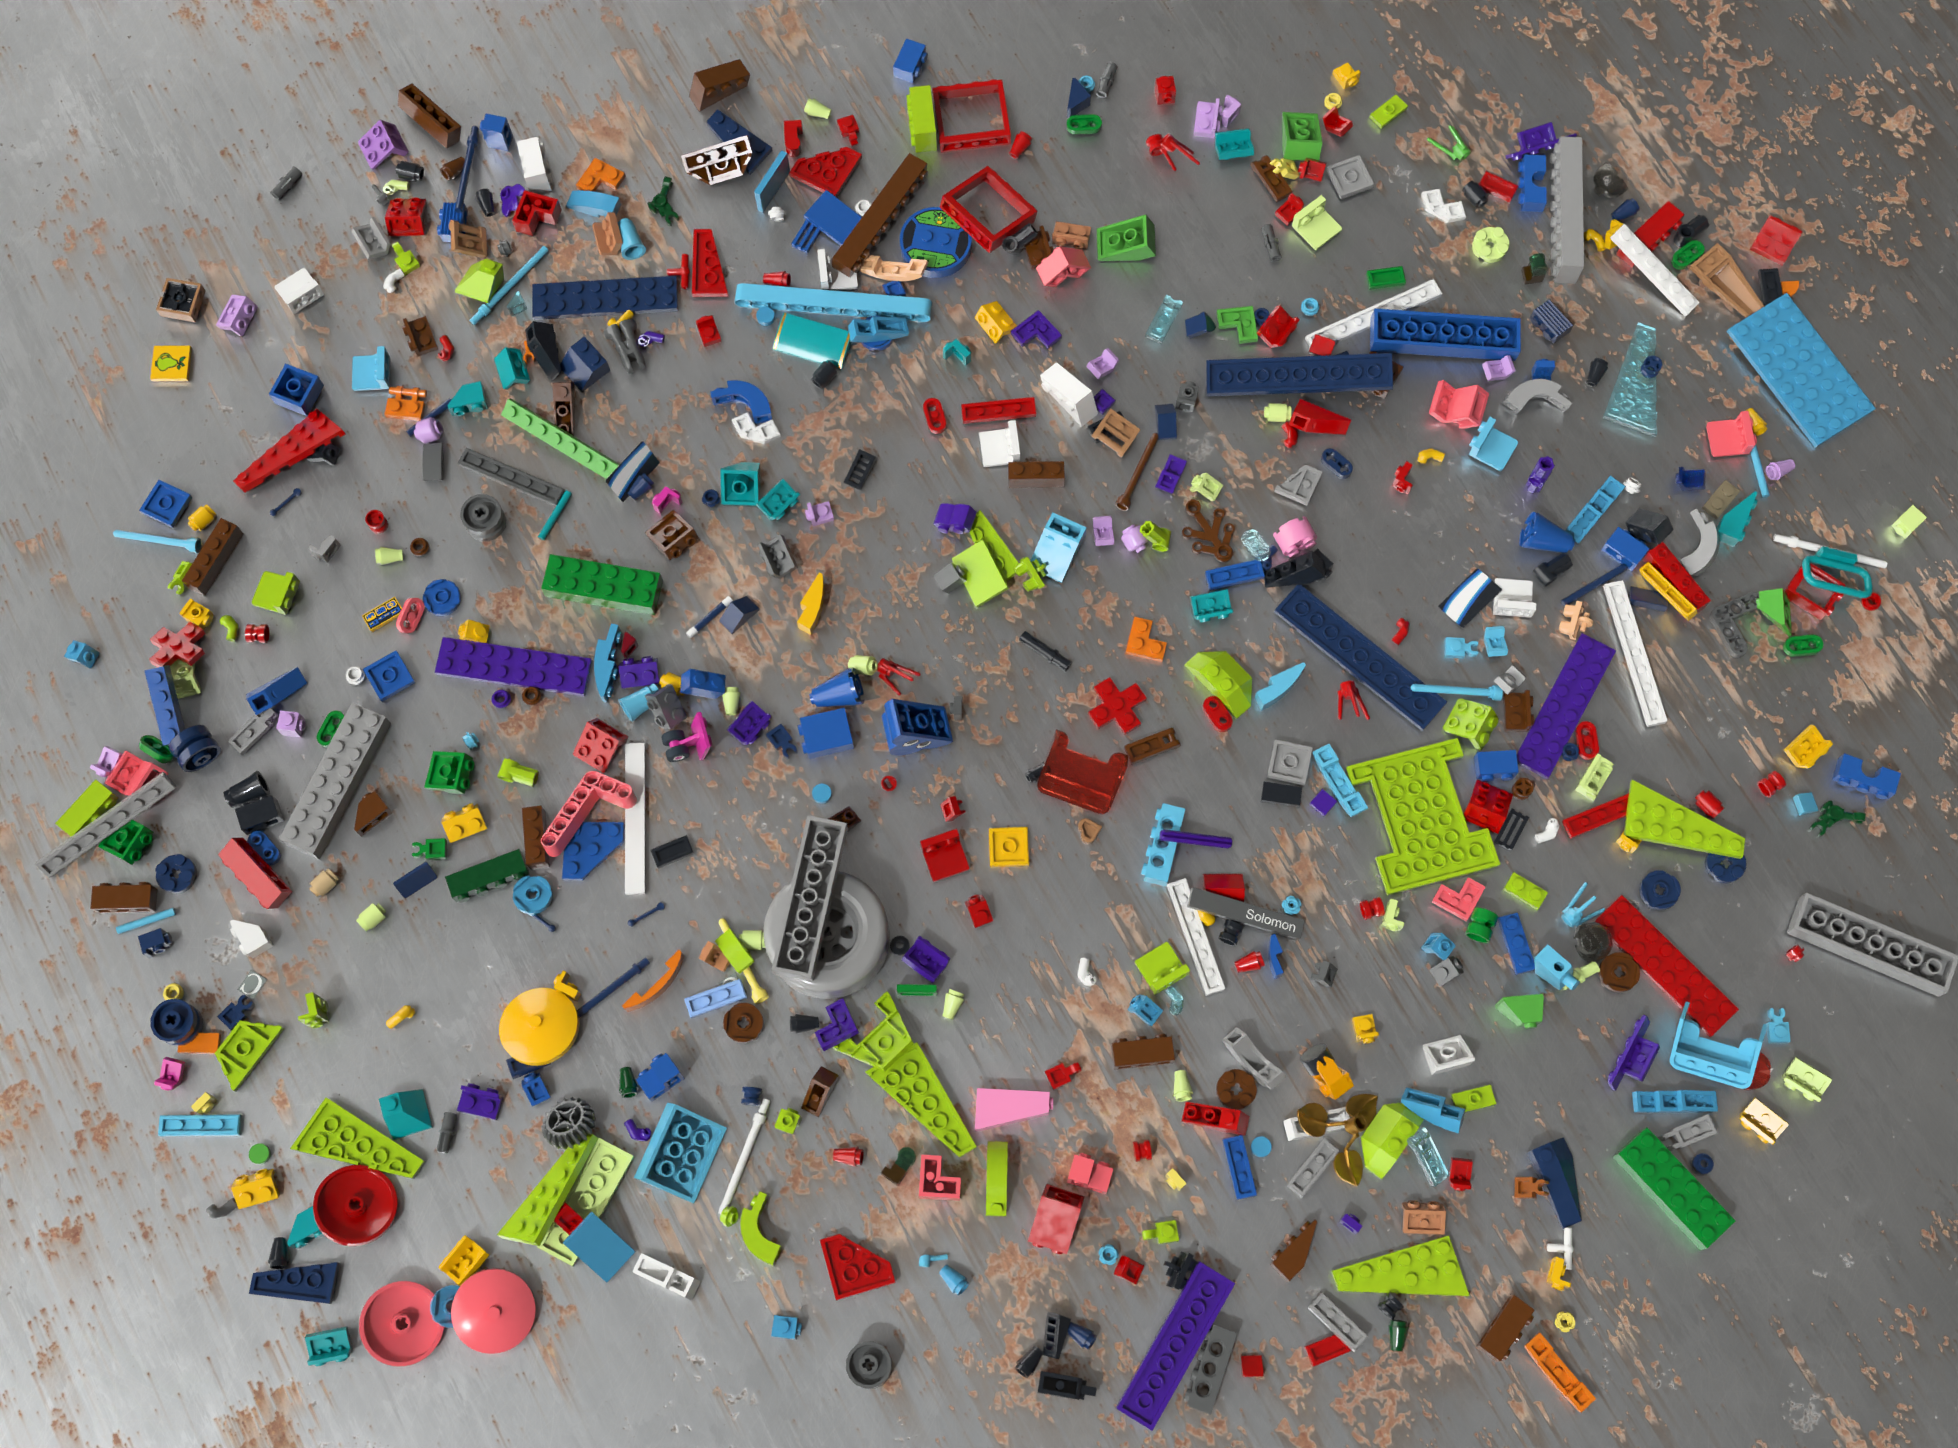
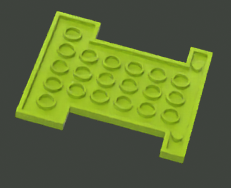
M1458 738L1346 767L1349 780L1353 786L1367 782L1371 783L1393 853L1375 858L1387 896L1500 866L1489 829L1486 828L1469 833L1446 764L1448 761L1464 756Z

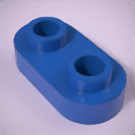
M255 831L249 835L247 842L269 866L279 862L281 853L266 834L261 831ZM256 838H260L258 843H254ZM271 851V856L266 857V854Z

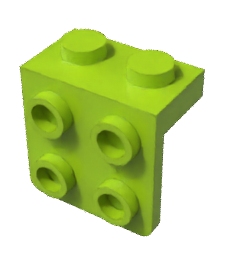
M265 571L253 596L252 604L255 607L287 615L295 593L298 590L299 579L291 572H286V575L283 576Z
M1461 698L1457 700L1443 726V730L1447 733L1470 739L1475 749L1482 750L1485 744L1488 743L1490 734L1497 726L1499 718L1492 707Z

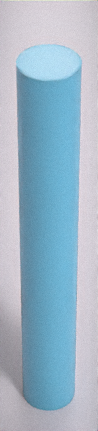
M1755 445L1750 454L1762 498H1766L1770 494L1758 449Z
M170 908L117 926L116 931L118 934L174 916L176 911L174 908Z

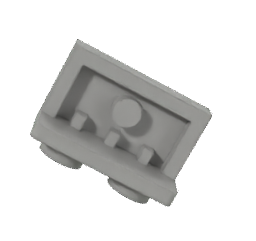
M375 217L370 219L369 224L352 229V234L368 260L388 255L391 246L390 239L386 237L381 224L377 222Z

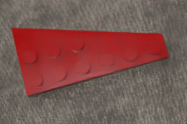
M315 409L302 422L295 425L288 434L281 437L273 447L267 449L244 472H241L233 482L246 493L263 483L265 477L271 474H279L281 472L280 469L284 466L289 465L291 467L315 453L316 448L324 444L327 446L332 443L331 439L338 435L342 437L346 433L321 411Z

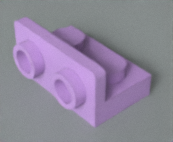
M1216 98V103L1198 101L1193 136L1215 138V131L1219 132L1220 121L1217 120V116H1221L1222 105H1219L1220 98Z
M231 295L216 326L220 329L232 330L237 335L243 336L258 306L247 296Z

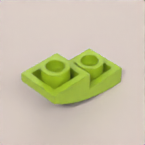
M730 928L715 940L722 953L739 974L755 962L747 948L741 944L734 931Z

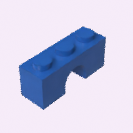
M1524 155L1522 162L1519 161L1518 172H1521V177H1519L1518 188H1521L1518 203L1521 204V211L1543 212L1547 204L1546 187L1536 186L1533 181L1543 180L1546 173V155Z
M1845 753L1838 758L1832 780L1837 781L1838 784L1855 787L1859 792L1875 794L1880 799H1890L1896 794L1901 776L1900 772L1881 767L1875 772L1874 778H1870L1862 772V759Z

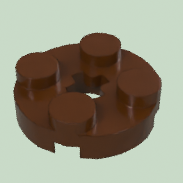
M1612 953L1605 957L1599 965L1600 983L1610 991L1617 993L1629 991L1639 981L1640 968L1638 964L1636 965L1633 958L1626 953ZM1618 967L1621 968V972H1624V975L1617 977L1614 973V970H1617Z
M738 1003L726 1012L723 1026L728 1037L737 1043H750L758 1039L763 1030L764 1020L760 1011L754 1005ZM742 1018H746V1021L749 1022V1025H746L745 1028L738 1025Z
M1240 1069L1226 1071L1219 1078L1216 1085V1095L1220 1102L1228 1109L1242 1110L1248 1107L1254 1101L1257 1093L1253 1076ZM1235 1084L1239 1085V1088L1242 1089V1092H1239L1238 1095H1234V1091L1231 1090V1087H1234Z

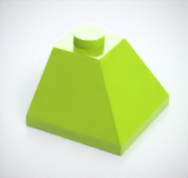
M484 259L471 265L456 287L455 293L489 303L504 280L503 264Z

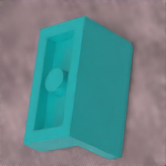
M505 347L494 358L503 389L507 390L514 383L527 384L530 381L521 349Z

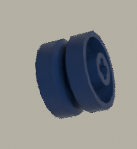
M195 725L183 730L169 744L170 752L178 759V764L185 772H194L206 767L221 752L220 746L212 738V734L205 725Z
M168 999L154 1009L150 1018V1027L157 1038L169 1045L178 1047L192 1042L202 1032L203 1018L200 1011L180 999Z

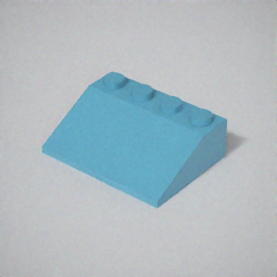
M667 1103L634 1178L694 1203L727 1128L681 1106Z

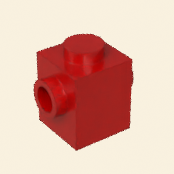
M1173 76L1156 78L1154 90L1157 105L1175 103L1176 88Z

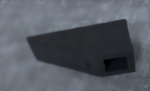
M533 321L525 329L527 346L548 379L553 381L561 373L558 348L556 347L555 340L556 333L554 332L553 324Z
M1313 551L1264 571L1265 587L1310 584L1324 578V561Z

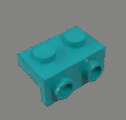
M1249 128L1215 133V150L1219 160L1254 155Z
M781 479L756 503V506L770 521L774 519L779 520L786 513L784 510L788 506L792 507L799 501L797 497L800 493L795 492L784 479Z
M1228 589L1190 596L1193 617L1200 622L1210 621V617L1218 616V619L1227 618L1230 613H1234L1231 608Z
M347 1326L306 1334L305 1336L309 1354L308 1366H322L330 1361H345L353 1350Z

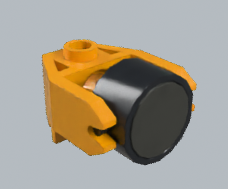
M1325 1044L1312 1046L1300 1057L1301 1063L1308 1074L1319 1084V1089L1325 1097L1329 1096L1336 1100L1354 1086L1349 1073L1336 1065L1334 1057Z

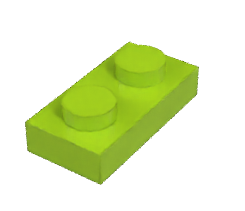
M1515 872L1512 873L1503 888L1505 892L1535 910L1540 908L1548 894L1547 891Z

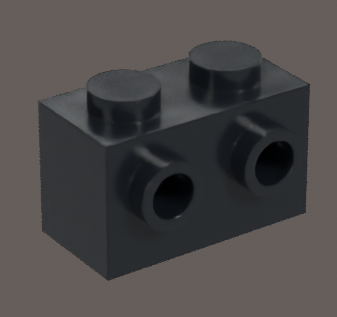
M1641 508L1625 522L1631 536L1658 545L1674 530L1668 516Z
M262 796L258 801L243 803L239 808L235 809L240 828L246 835L284 822L278 800L273 796Z

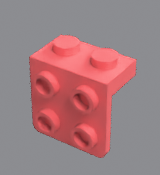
M1749 411L1740 412L1734 420L1707 423L1706 429L1713 457L1744 455L1752 451L1757 443V438L1753 434V419L1749 416Z

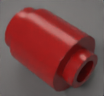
M1703 790L1695 797L1697 800L1695 804L1708 817L1711 816L1714 819L1724 809L1721 805L1722 802L1710 790L1707 792Z

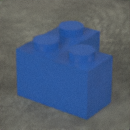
M661 1053L652 1059L653 1063L650 1064L651 1069L643 1070L639 1073V1078L636 1079L651 1102L685 1079L667 1053L664 1055Z

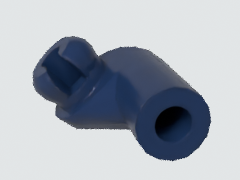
M1273 544L1260 554L1259 559L1264 571L1271 569V557L1278 551Z

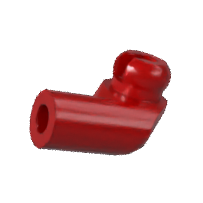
M1287 421L1282 425V429L1287 433L1284 445L1287 448H1292L1293 445L1297 444L1298 432Z
M1400 618L1397 621L1396 625L1400 629L1391 639L1398 646L1409 631L1410 623L1404 618Z

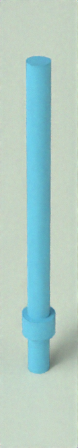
M543 246L492 297L489 303L482 304L478 308L479 311L469 321L476 325L484 316L486 317L491 312V309L549 250Z

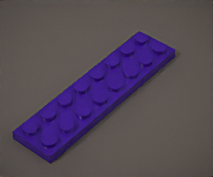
M1581 633L1541 707L1534 725L1531 726L1516 754L1519 765L1548 780L1562 754L1563 747L1568 743L1616 650Z
M443 637L434 673L441 676L523 688L536 687L544 691L585 696L592 660L591 658Z
M1199 1261L1118 1402L1116 1409L1153 1431L1233 1289L1234 1282Z

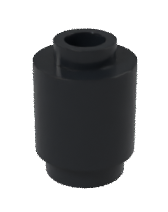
M401 161L396 166V174H398L400 179L414 182L422 181L424 167L416 163Z
M1472 180L1462 189L1464 196L1474 207H1483L1488 202L1489 194L1477 182Z
M823 361L812 374L811 381L820 389L824 386L826 387L837 375V367L830 361Z

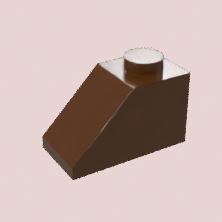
M375 791L367 793L358 804L354 830L361 837L392 814V811Z
M821 1066L810 1082L801 1109L819 1117L835 1087L839 1075Z

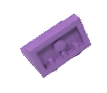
M379 120L358 141L371 169L379 166L391 153L405 156L409 152L395 124Z

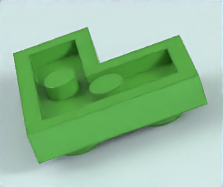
M1253 306L1218 309L1216 311L1218 328L1237 327L1239 344L1258 341Z

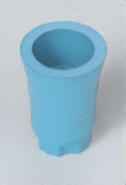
M628 218L621 219L617 223L623 242L621 246L622 257L626 260L640 258L645 254L646 247L641 241L632 220Z
M651 684L648 687L645 686L633 694L618 699L623 711L631 722L649 709L645 695L648 693L655 694L659 691L655 684Z

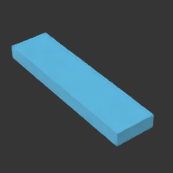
M160 1115L158 1136H240L242 1115Z

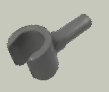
M373 184L372 188L378 195L376 201L381 206H385L389 199L384 192H381Z

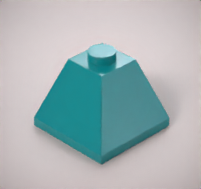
M740 462L721 468V504L756 506L760 495V463Z
M423 1089L397 1092L379 1098L382 1115L393 1140L433 1128Z

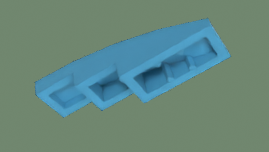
M1610 475L1565 531L1571 534L1573 540L1579 544L1626 486Z
M1716 1091L1632 1092L1634 1113L1718 1112Z

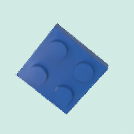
M158 480L139 511L174 528L191 501L192 496Z
M397 650L363 669L382 702L415 684L413 677Z

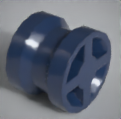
M1648 356L1641 366V374L1649 379L1655 378L1662 368V360L1657 356Z
M742 1087L744 1096L741 1099V1104L760 1106L761 1101L759 1097L762 1094V1089Z

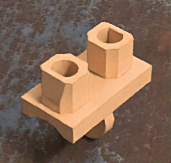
M1576 601V605H1565L1564 616L1571 617L1572 619L1571 622L1561 621L1559 626L1560 633L1569 635L1571 640H1576L1579 627L1580 631L1585 632L1586 627L1593 626V620L1589 618L1590 613H1584L1583 603L1580 601Z

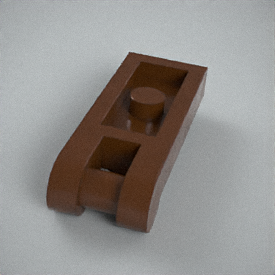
M1268 155L1261 157V160H1255L1250 165L1277 203L1287 198L1293 191L1280 173L1276 174L1273 172L1276 167L1270 164L1271 159Z
M1174 728L1166 729L1125 745L1124 749L1131 765L1180 747L1181 744L1179 740H1176ZM1168 738L1169 743L1165 744L1163 739Z

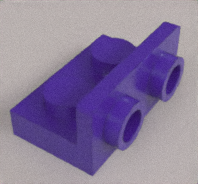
M470 1083L467 1086L461 1085L462 1094L457 1111L497 1121L504 1098L498 1094L499 1091L487 1088V1091L480 1090V1086Z

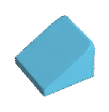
M1812 792L1796 794L1793 797L1799 816L1819 811Z

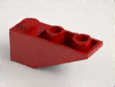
M1300 399L1292 414L1289 425L1304 432L1346 435L1351 419Z
M1186 1102L1182 1122L1225 1133L1246 1136L1250 1116L1241 1110Z

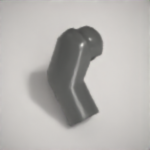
M231 1198L220 1208L212 1204L206 1209V1212L210 1215V1218L216 1219L227 1216L238 1206L235 1199Z

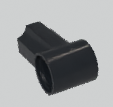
M1698 215L1687 224L1681 225L1673 239L1675 245L1683 247L1709 227L1708 219L1704 215Z
M1028 223L1014 235L1006 237L1002 242V247L1006 252L1018 255L1025 246L1039 237L1038 232L1031 223ZM1015 241V247L1011 250L1010 245Z
M1562 553L1548 563L1540 564L1532 573L1542 586L1546 587L1555 581L1560 574L1570 569L1573 564L1570 557Z

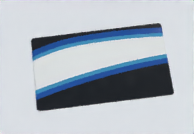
M641 441L609 475L605 482L619 499L624 502L630 496L627 492L638 476H641L643 473L648 476L660 462L646 444Z
M1477 568L1438 607L1460 627L1464 628L1502 589Z

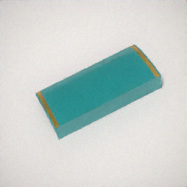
M784 312L777 330L773 350L822 364L823 361H830L837 369L842 370L852 342L847 330Z

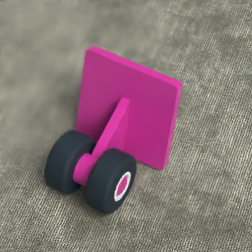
M701 712L696 713L691 724L693 736L685 739L684 731L679 729L668 731L662 735L663 745L670 746V749L666 751V757L669 762H678L688 758L690 755L688 747L695 745L699 760L705 759L710 746H712V740L710 735H707V721L705 717H702Z

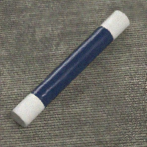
M727 596L688 630L686 634L692 638L729 606L733 600Z

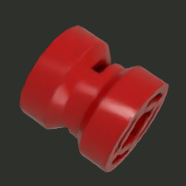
M371 510L367 513L365 521L372 532L381 534L387 530L388 521L381 511Z
M255 624L246 625L245 640L247 643H254L255 641L268 643L270 630L267 624H261L260 626Z
M1773 771L1768 775V778L1758 781L1757 785L1762 794L1770 798L1775 794L1776 790L1783 789L1786 786V782L1781 774Z
M1380 897L1373 898L1371 901H1360V910L1364 920L1371 919L1373 916L1381 917L1385 915L1384 905Z

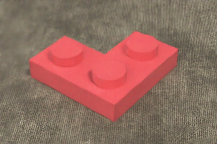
M1469 877L1459 893L1441 884L1432 903L1467 921L1485 886Z

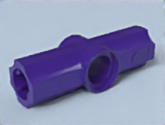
M1546 456L1538 460L1534 470L1528 477L1526 483L1527 491L1535 493L1542 490L1555 466L1552 458Z

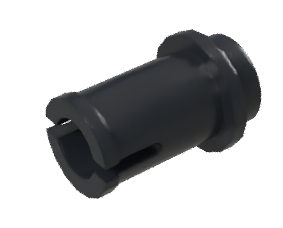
M1044 761L1035 768L1028 769L1025 776L1030 783H1036L1037 779L1050 773L1051 770Z

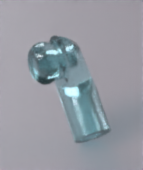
M1170 986L1165 991L1171 999L1169 1012L1172 1015H1179L1183 1010L1184 999L1173 986Z

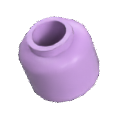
M432 417L418 421L414 430L416 439L425 444L439 440L443 433L441 422Z
M1133 524L1122 531L1121 540L1130 552L1136 550L1138 553L1146 548L1145 544L1148 542V539L1140 533V525L1136 526Z

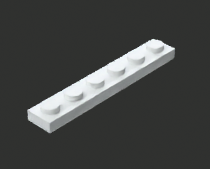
M1625 224L1610 237L1684 316L1688 315L1700 303Z
M1186 878L1167 884L1205 995L1208 996L1224 991L1225 986L1198 911L1187 907L1190 889Z

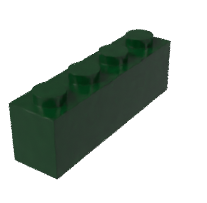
M520 849L445 876L452 899L455 902L459 901V903L470 900V897L474 895L481 896L487 894L490 889L503 888L511 881L518 882L521 878L530 875L523 853Z

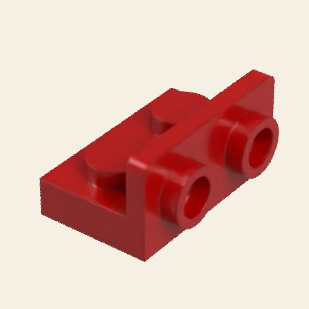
M1280 305L1276 306L1257 331V334L1270 348L1281 347L1286 343L1288 335L1297 328L1296 324L1300 319L1298 317L1292 318Z

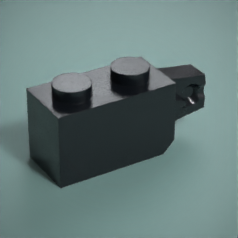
M1041 1371L1037 1393L1084 1400L1085 1395L1095 1397L1097 1388L1086 1386L1087 1381L1082 1380V1378Z

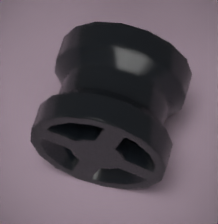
M1387 1293L1385 1300L1377 1305L1392 1320L1396 1317V1312L1404 1308L1400 1301L1390 1293Z

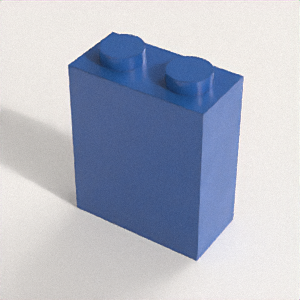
M845 708L800 718L801 724L797 725L800 736L804 735L805 742L801 744L804 754L808 753L809 759L854 749Z

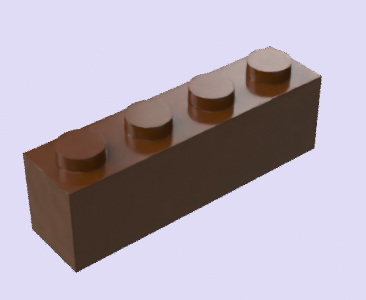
M413 83L399 90L398 107L447 149L460 141L461 126Z
M220 518L182 579V582L190 590L203 596L207 594L244 533L240 528Z

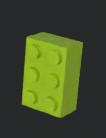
M931 86L909 87L910 94L906 95L911 145L915 146L916 153L937 151Z

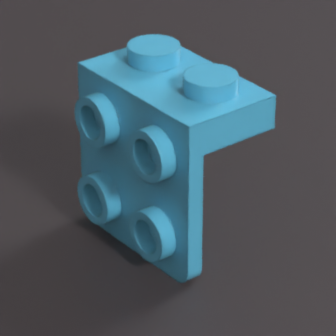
M1489 417L1487 422L1483 421L1478 429L1480 432L1479 436H1474L1469 444L1472 447L1469 455L1498 471H1502L1515 450L1518 441L1493 428L1496 419Z

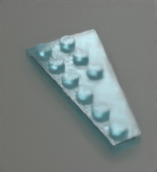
M1638 322L1602 418L1656 437V377L1646 378L1640 371L1645 359L1648 356H1655L1656 329Z

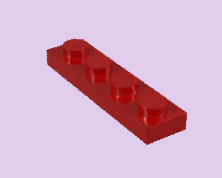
M1034 397L961 404L963 424L1036 417Z
M1629 793L1564 819L1562 824L1569 838H1575L1626 817Z

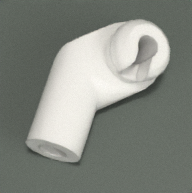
M401 269L387 276L383 286L384 289H387L388 293L394 292L396 290L394 283L405 276Z

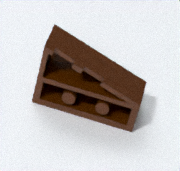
M740 59L695 72L689 97L700 112L747 87L750 73Z

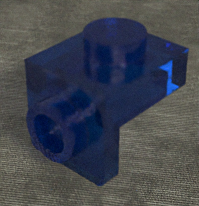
M1679 467V473H1676V484H1679L1682 491L1705 489L1706 472L1704 469L1685 471L1684 467Z

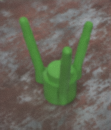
M1449 126L1450 131L1458 142L1453 147V153L1431 138H1427V141L1451 156L1454 161L1457 158L1462 161L1471 153V150L1463 142L1454 126Z

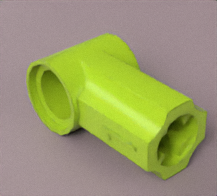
M1145 521L1140 527V533L1152 543L1154 550L1168 551L1171 531L1158 527L1152 521Z
M504 758L497 777L506 782H518L534 787L538 780L539 771L522 766L514 760Z

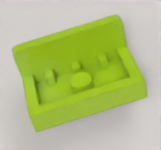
M314 992L305 994L309 1013L298 1016V1021L311 1027V1029L322 1027L323 1023L329 1022L327 1012H329L327 1001Z

